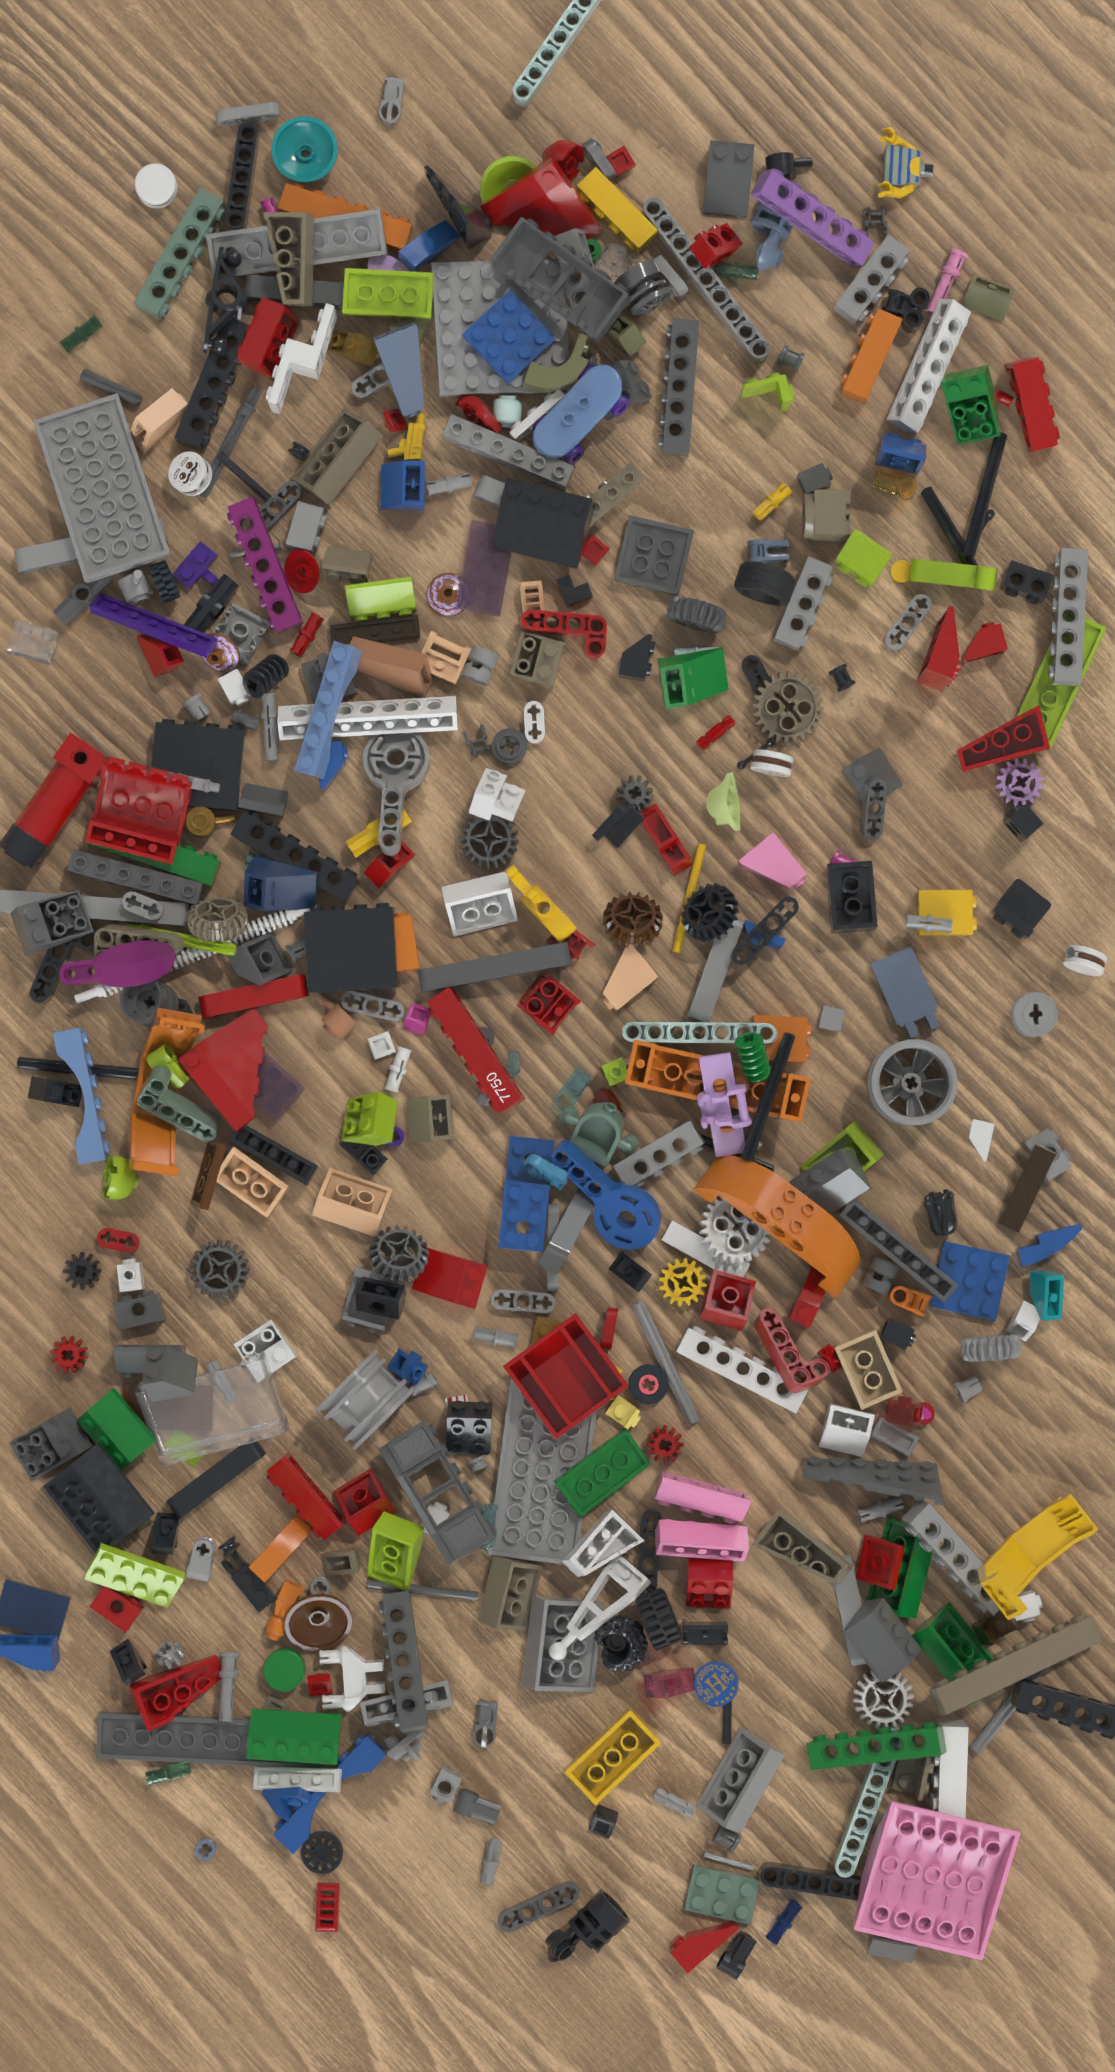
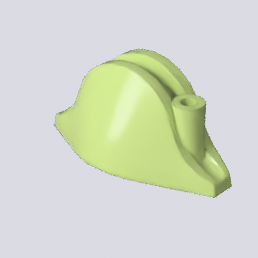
M731 772L726 774L719 786L709 792L706 799V807L709 814L715 818L717 825L729 824L734 831L741 830L739 797L734 775Z

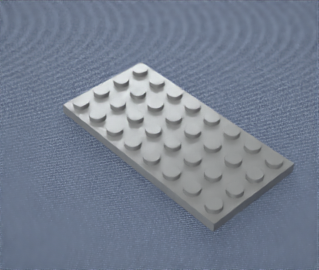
M118 393L33 420L85 583L171 556Z
M511 1378L492 1515V1524L496 1532L493 1533L495 1539L489 1542L487 1554L563 1564V1559L580 1541L583 1516L579 1518L553 1481L591 1453L597 1410L562 1436L555 1439Z

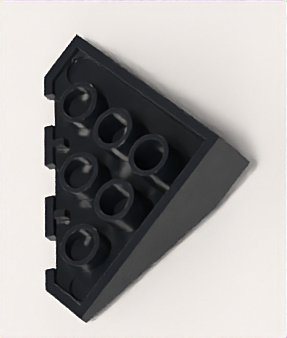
M428 165L425 166L424 172L468 250L490 238V229L493 226L487 216L483 217L476 207Z

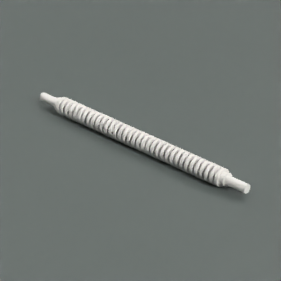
M309 908L285 910L284 913L282 910H279V915L275 911L273 912L274 917L271 916V913L267 914L269 919L262 916L264 920L262 922L260 918H257V924L252 920L253 925L250 926L248 922L244 933L239 934L238 938L232 937L231 941L224 940V942H234L236 945H239L238 940H240L242 944L244 943L243 938L246 941H250L248 937L250 935L252 939H255L254 934L260 937L259 932L262 931V934L265 935L266 929L270 933L271 927L275 931L277 930L276 925L280 929L282 928L281 923H284V926H288L286 922L288 920L290 924H293V921L297 920L296 917L304 915V912H310ZM186 947V952L183 948L181 954H176L173 966L177 970L179 969L178 964L182 968L184 967L183 962L189 965L190 959L194 963L195 957L199 961L201 960L200 955H202L203 959L206 958L205 953L208 954V957L212 955L210 951L195 948L190 950V947ZM99 983L94 985L95 988L74 995L77 1004L96 996H99V998L104 996L106 998L108 997L106 992L111 996L113 995L112 990L115 993H119L118 988L122 991L123 987H111Z

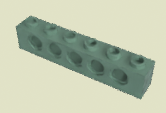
M202 188L198 190L134 301L136 308L159 321L162 316L165 317L171 307L169 303L173 297L176 298L179 295L183 279L190 276L194 260L199 259L204 251L203 245L207 240L206 234L215 232V224L217 221H221L226 213L223 200ZM201 214H209V218L206 221L198 220ZM190 233H198V237L195 240L187 239ZM179 252H187V256L184 259L176 258ZM168 271H176V275L173 278L168 279L165 277ZM157 290H165V294L162 297L157 298L154 296Z

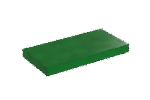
M623 1428L553 1482L576 1515L581 1518L646 1469L651 1463L628 1430Z

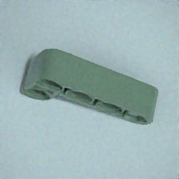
M163 1066L155 1067L142 1085L137 1099L139 1107L203 1141H213L220 1125L219 1116L168 1089L171 1079L170 1070Z

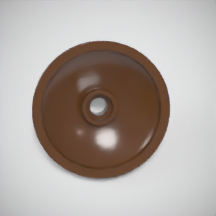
M313 1594L299 1599L289 1608L285 1616L284 1627L287 1637L297 1647L308 1651H324L336 1647L346 1639L351 1631L352 1616L348 1606L339 1598L328 1594Z

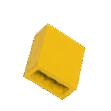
M918 890L916 892L917 916L927 917L929 914L936 918L952 919L951 933L942 931H931L929 933L925 930L917 929V936H971L973 931H976L977 919L973 917V908H976V895H972V890ZM919 922V923H923V924L939 925V924H934V923Z

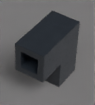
M570 575L556 580L566 607L593 597L588 582L574 587Z

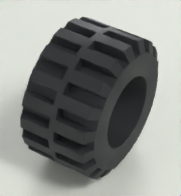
M662 1588L636 1598L635 1603L649 1640L656 1651L682 1641V1633L677 1619Z

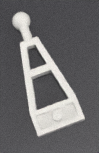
M621 1555L612 1559L603 1569L566 1628L569 1633L561 1642H555L550 1646L549 1655L554 1660L565 1658L568 1646L576 1638L582 1641L632 1603L651 1583L650 1580ZM609 1578H612L628 1593L602 1611L594 1604V1601ZM589 1610L597 1616L580 1630L577 1629Z

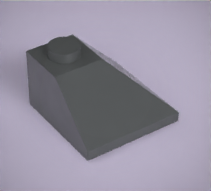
M880 747L852 762L842 770V773L862 804L864 784L871 776H879L886 782V795L903 786ZM877 782L876 785L872 787L874 791L876 787H880V785Z
M272 932L237 947L234 956L227 955L237 975L258 985H263L293 971Z

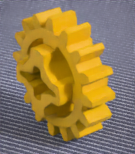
M676 1258L675 1265L668 1262L667 1266L669 1269L661 1270L665 1276L658 1278L659 1281L664 1283L659 1289L666 1290L663 1297L670 1296L671 1304L677 1300L678 1306H681L683 1301H686V1304L690 1306L691 1299L698 1302L697 1294L704 1295L701 1287H707V1284L702 1282V1279L706 1278V1274L700 1275L699 1272L703 1268L701 1266L695 1268L696 1261L693 1260L690 1264H687V1258H684L683 1263H680ZM686 1267L682 1273L676 1274L672 1272L676 1268ZM693 1272L697 1276V1285L692 1283L691 1276ZM675 1276L677 1278L682 1279L684 1276H686V1281L689 1285L692 1286V1288L688 1286L686 1287L684 1285L681 1288H679V1283L673 1277ZM668 1279L672 1280L674 1284L672 1292L668 1287ZM689 1290L693 1292L687 1297H679L684 1291Z

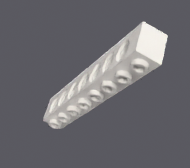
M456 696L342 702L337 712L332 737L458 730ZM314 704L278 706L277 723L280 740L304 739Z

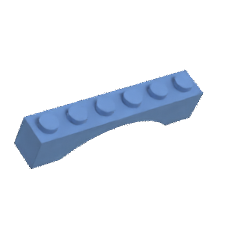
M336 641L333 642L295 771L324 780L330 760L331 738L337 712L345 691L357 672L363 651L350 645Z
M83 1026L55 1031L53 1036L57 1055L73 1070L84 1095V1121L80 1134L75 1141L79 1165L106 1160L109 1157L108 1154L111 1153L109 1140H105L104 1132L107 1131L105 1119H101L100 1115L102 1101L100 1096L97 1097L95 1088H98V1081L96 1075H92L91 1066L94 1065L92 1053H88L87 1044H89L88 1032L84 1031Z

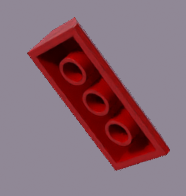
M289 1452L266 1471L269 1474L267 1476L269 1482L274 1487L277 1485L283 1491L281 1493L282 1497L288 1504L292 1502L296 1506L297 1510L295 1512L303 1521L307 1520L312 1525L310 1530L317 1538L322 1537L325 1540L344 1525L345 1518Z

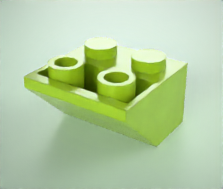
M381 1092L349 1098L346 1106L342 1141L375 1146L391 1143L398 1100Z

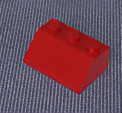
M262 297L260 303L255 308L253 320L246 329V337L243 344L238 348L236 359L245 367L274 381L275 379L272 378L275 365L279 366L281 357H279L281 345L286 344L287 338L293 339L300 320L286 305Z

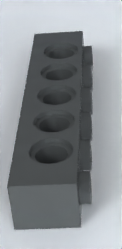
M673 318L672 325L667 326V338L671 339L670 347H666L665 360H669V369H664L663 382H667V391L663 390L662 404H666L665 413L661 412L660 426H664V435L659 434L658 448H662V455L689 456L699 320ZM683 339L688 345L685 348H680L676 345V341ZM677 361H682L686 364V368L678 370L674 364ZM675 383H681L685 389L681 392H676L672 386ZM673 405H680L683 411L675 414L671 411V407ZM671 427H678L681 430V434L673 436L670 434L669 429Z
M75 849L72 850L67 871L73 874L191 905H198V901L202 900L205 885L200 882Z
M857 1200L850 1202L839 1215L943 1302L959 1286Z
M409 1590L382 1594L383 1601H379L381 1615L385 1614L386 1623L382 1624L383 1636L388 1637L389 1646H385L387 1660L391 1659L392 1668H388L389 1681L394 1682L395 1691H391L392 1704H397L398 1712L394 1714L395 1726L400 1727L402 1733L429 1729L411 1594ZM402 1612V1620L393 1622L391 1620L393 1613ZM398 1634L406 1635V1640L403 1644L398 1645L394 1643V1639ZM402 1656L409 1658V1663L405 1667L397 1665L398 1659ZM404 1679L412 1680V1686L407 1690L400 1688V1684ZM412 1701L415 1703L414 1710L409 1713L403 1710L404 1704Z

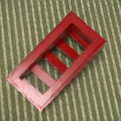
M317 1882L316 1932H338L340 1883ZM322 1891H335V1895H322ZM321 1901H334V1904H321ZM321 1910H334V1914H321ZM321 1920H333V1923H321Z

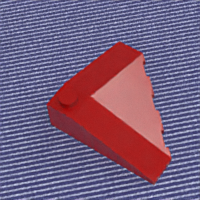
M553 156L480 205V208L489 218L492 225L496 226L507 225L514 227L522 217L526 221L530 218L539 225L538 229L543 233L548 231L554 236L576 228L584 230L587 240L603 231V228Z
M255 1008L196 1044L178 1059L236 1132L252 1121L256 1113V1109L253 1108L254 1095H258L260 1078L257 1077L259 1064L263 1065L265 1047L262 1046L263 1033L267 1034L268 1024Z

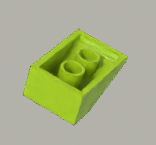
M855 528L838 555L835 564L838 565L837 569L846 575L850 573L855 576V581L860 585L872 587L889 562L892 553Z
M855 1120L800 1167L803 1171H806L842 1148L853 1149L863 1171H865L884 1154Z
M383 1512L372 1529L367 1576L404 1591L409 1590L423 1544L425 1527Z

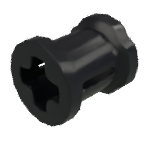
M846 663L828 672L829 676H833L838 686V692H842L856 684L846 669Z

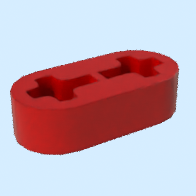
M104 1228L97 1235L98 1243L104 1248L131 1253L140 1246L139 1237L132 1232ZM109 1231L111 1232V1237L117 1238V1242L109 1241L108 1244H105V1239H102V1235H106ZM129 1236H131L135 1245L128 1249L127 1244L120 1243V1240L129 1239Z
M607 1307L600 1344L604 1350L611 1351L618 1315V1309Z

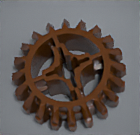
M629 892L628 896L621 893L619 898L613 897L612 902H608L603 912V925L606 934H610L611 940L617 939L618 945L625 943L626 948L629 944L637 948L638 944L645 947L647 941L652 943L654 937H658L663 926V915L660 905H656L655 899L649 900L648 894L641 897L639 892L636 895H632Z

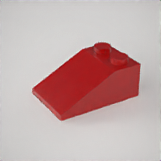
M427 1247L429 1251V1256L427 1257L428 1264L424 1266V1272L419 1273L418 1278L414 1279L412 1290L476 1309L488 1265Z

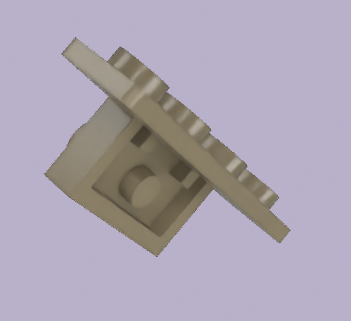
M631 463L625 466L611 480L606 479L602 482L595 494L586 496L592 498L596 504L590 527L644 481V477Z

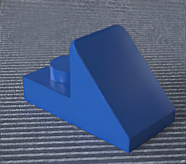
M745 920L743 924L746 936L756 926V924ZM754 933L751 936V942L754 945H759L761 939L764 940L760 933ZM776 934L766 946L774 950L777 947L782 948L786 939Z
M301 1787L262 1790L263 1797L275 1814L286 1821L290 1819L292 1806L298 1807L303 1803L311 1802L312 1794Z

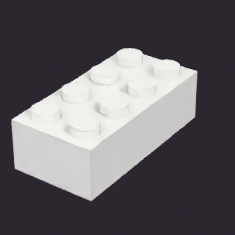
M936 1719V1725H942L947 1752L942 1755L931 1756V1760L934 1761V1770L930 1774V1783L933 1784L934 1793H930V1807H932L933 1811L966 1819L969 1727L964 1720Z

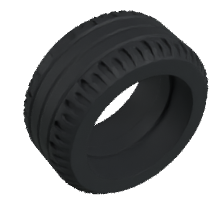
M746 561L739 567L734 587L738 593L752 600L774 606H784L791 600L796 581L790 573L783 569L761 562Z

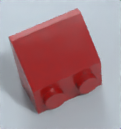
M713 1269L703 1299L699 1319L742 1331L749 1318L756 1281Z
M372 1468L333 1491L347 1522L358 1536L373 1528L383 1512L392 1515L397 1513L390 1497Z

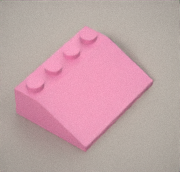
M665 1471L660 1472L654 1498L658 1500L660 1505L671 1507L672 1503L679 1505V1509L692 1513L693 1509L702 1511L701 1515L708 1518H714L715 1515L721 1516L724 1522L736 1524V1521L742 1522L751 1504V1499L747 1493Z

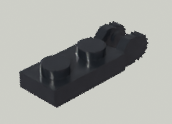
M236 1550L232 1553L233 1558L243 1568L236 1572L231 1563L226 1559L221 1564L232 1576L231 1579L255 1609L260 1612L277 1597L268 1585L249 1568L251 1564L247 1563Z

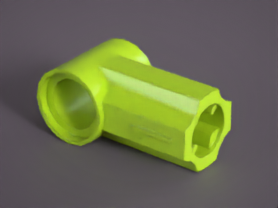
M163 1044L146 1056V1060L152 1069L157 1066H163L170 1070L171 1079L169 1083L174 1089L182 1087L190 1079V1074L176 1060V1054L168 1044Z

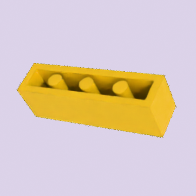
M597 167L577 184V192L585 204L588 203L593 208L592 212L598 219H604L609 224L608 228L615 236L619 234L624 239L623 243L630 251L634 250L639 254L657 237L658 230Z

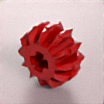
M63 1336L61 1337L62 1344L58 1341L54 1342V1346L58 1350L52 1349L50 1353L57 1356L51 1359L52 1363L59 1362L56 1366L57 1370L64 1366L63 1371L67 1374L70 1368L73 1373L78 1372L77 1366L84 1368L85 1364L81 1359L87 1360L89 1356L82 1355V1352L88 1350L87 1346L79 1347L83 1343L82 1339L78 1340L75 1344V1336H70L69 1342ZM65 1350H72L74 1352V1354H72L74 1358H70L67 1360L65 1358V1355L67 1354H64Z
M663 1425V1432L661 1433L659 1428L655 1427L654 1430L657 1435L648 1434V1437L654 1440V1442H646V1446L654 1447L648 1451V1454L652 1455L657 1452L654 1457L656 1462L661 1456H663L664 1464L667 1463V1456H670L674 1462L676 1459L673 1453L682 1454L676 1447L684 1446V1442H676L682 1437L681 1433L673 1436L676 1431L675 1427H672L669 1433L667 1432V1425ZM662 1439L671 1441V1444H668L669 1449L666 1450L664 1447H659Z

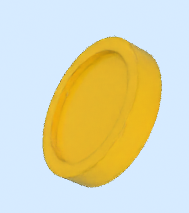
M904 560L895 562L890 570L892 579L898 583L907 582L910 576L911 564Z

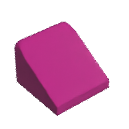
M411 1003L403 1028L419 1035H424L431 1016L428 1008Z

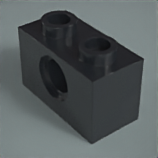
M362 1277L355 1293L356 1311L400 1319L406 1303L405 1285Z

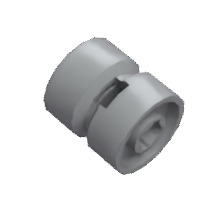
M472 646L468 656L470 662L465 664L461 675L473 682L488 686L492 676L490 670L495 668L499 656L487 649Z

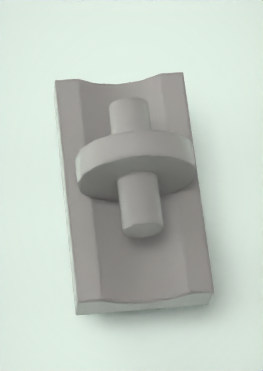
M424 1729L404 1732L406 1737L401 1742L393 1734L384 1741L389 1750L387 1755L390 1759L393 1758L397 1761L400 1757H403L407 1762L413 1757L418 1761L421 1759L418 1752L424 1748L419 1741L427 1736V1733Z

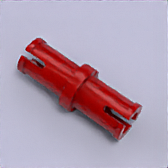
M314 612L311 613L303 629L300 628L298 631L299 636L292 648H290V652H294L298 657H303L310 642L316 638L314 635L324 621L322 617Z

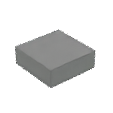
M823 1005L818 1027L841 1032L845 1010Z

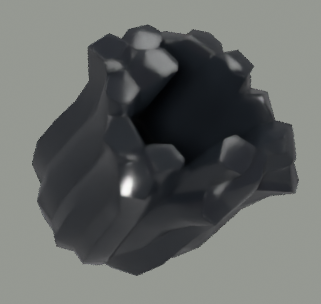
M944 1189L943 1193L929 1192L924 1198V1206L928 1212L931 1231L937 1236L953 1234L958 1225L954 1193L948 1189Z

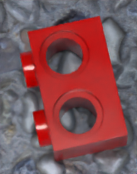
M725 223L721 226L716 224L707 232L703 230L694 237L695 242L689 248L704 269L731 257L743 243L730 225Z

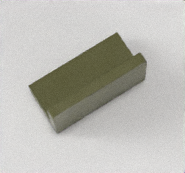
M973 274L962 306L1003 321L1015 289Z

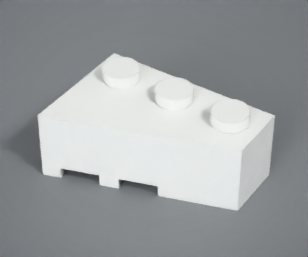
M613 1510L606 1511L563 1559L562 1563L577 1577L585 1576L632 1547L644 1542V1540Z

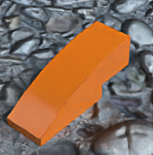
M296 1515L252 1562L249 1568L262 1581L266 1582L312 1532L310 1530L311 1527Z

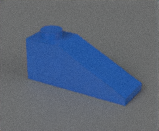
M0 1634V1656L31 1670H41L42 1672L54 1671L61 1659L58 1636Z

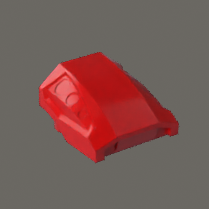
M543 972L522 995L516 1006L551 1035H554L559 1025L577 1004H580L581 1000L547 972Z

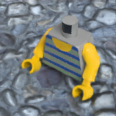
M888 127L882 129L886 136H882L879 139L880 142H888L889 144H886L884 149L882 183L877 185V187L882 188V192L878 193V196L882 198L887 195L888 197L901 199L918 188L920 177L932 178L933 164L921 163V152L905 139L896 135L893 128Z

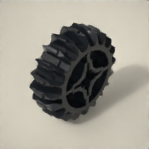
M707 883L705 888L699 886V891H692L693 896L686 898L688 903L682 905L685 911L681 913L683 918L681 923L685 927V931L692 938L704 943L706 941L713 943L715 938L721 940L722 934L728 935L727 930L734 928L732 923L738 920L735 915L740 912L737 908L739 903L735 899V895L725 886H720L716 883L714 885Z

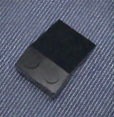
M872 861L827 864L831 934L875 931L878 924Z

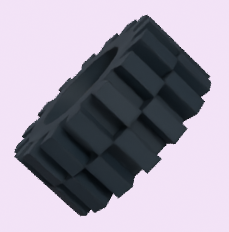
M165 560L148 566L164 604L181 597Z

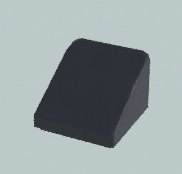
M598 1805L588 1831L610 1838L619 1813Z

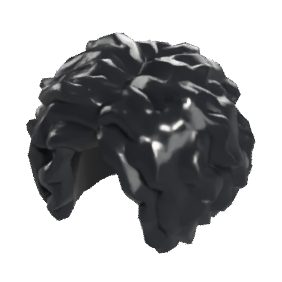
M619 1614L618 1616H613L595 1632V1641L598 1645L604 1647L601 1653L602 1664L612 1672L620 1670L622 1672L633 1671L640 1662L645 1661L648 1642L643 1632L644 1628L638 1621Z

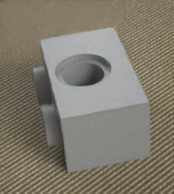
M1045 1128L1022 1143L1030 1155L1036 1143L1046 1148L1051 1147L1057 1153L1045 1180L1049 1181L1072 1167L1069 1163L1072 1159L1065 1149L1061 1150L1058 1142L1060 1140L1054 1130L1049 1131L1048 1128Z

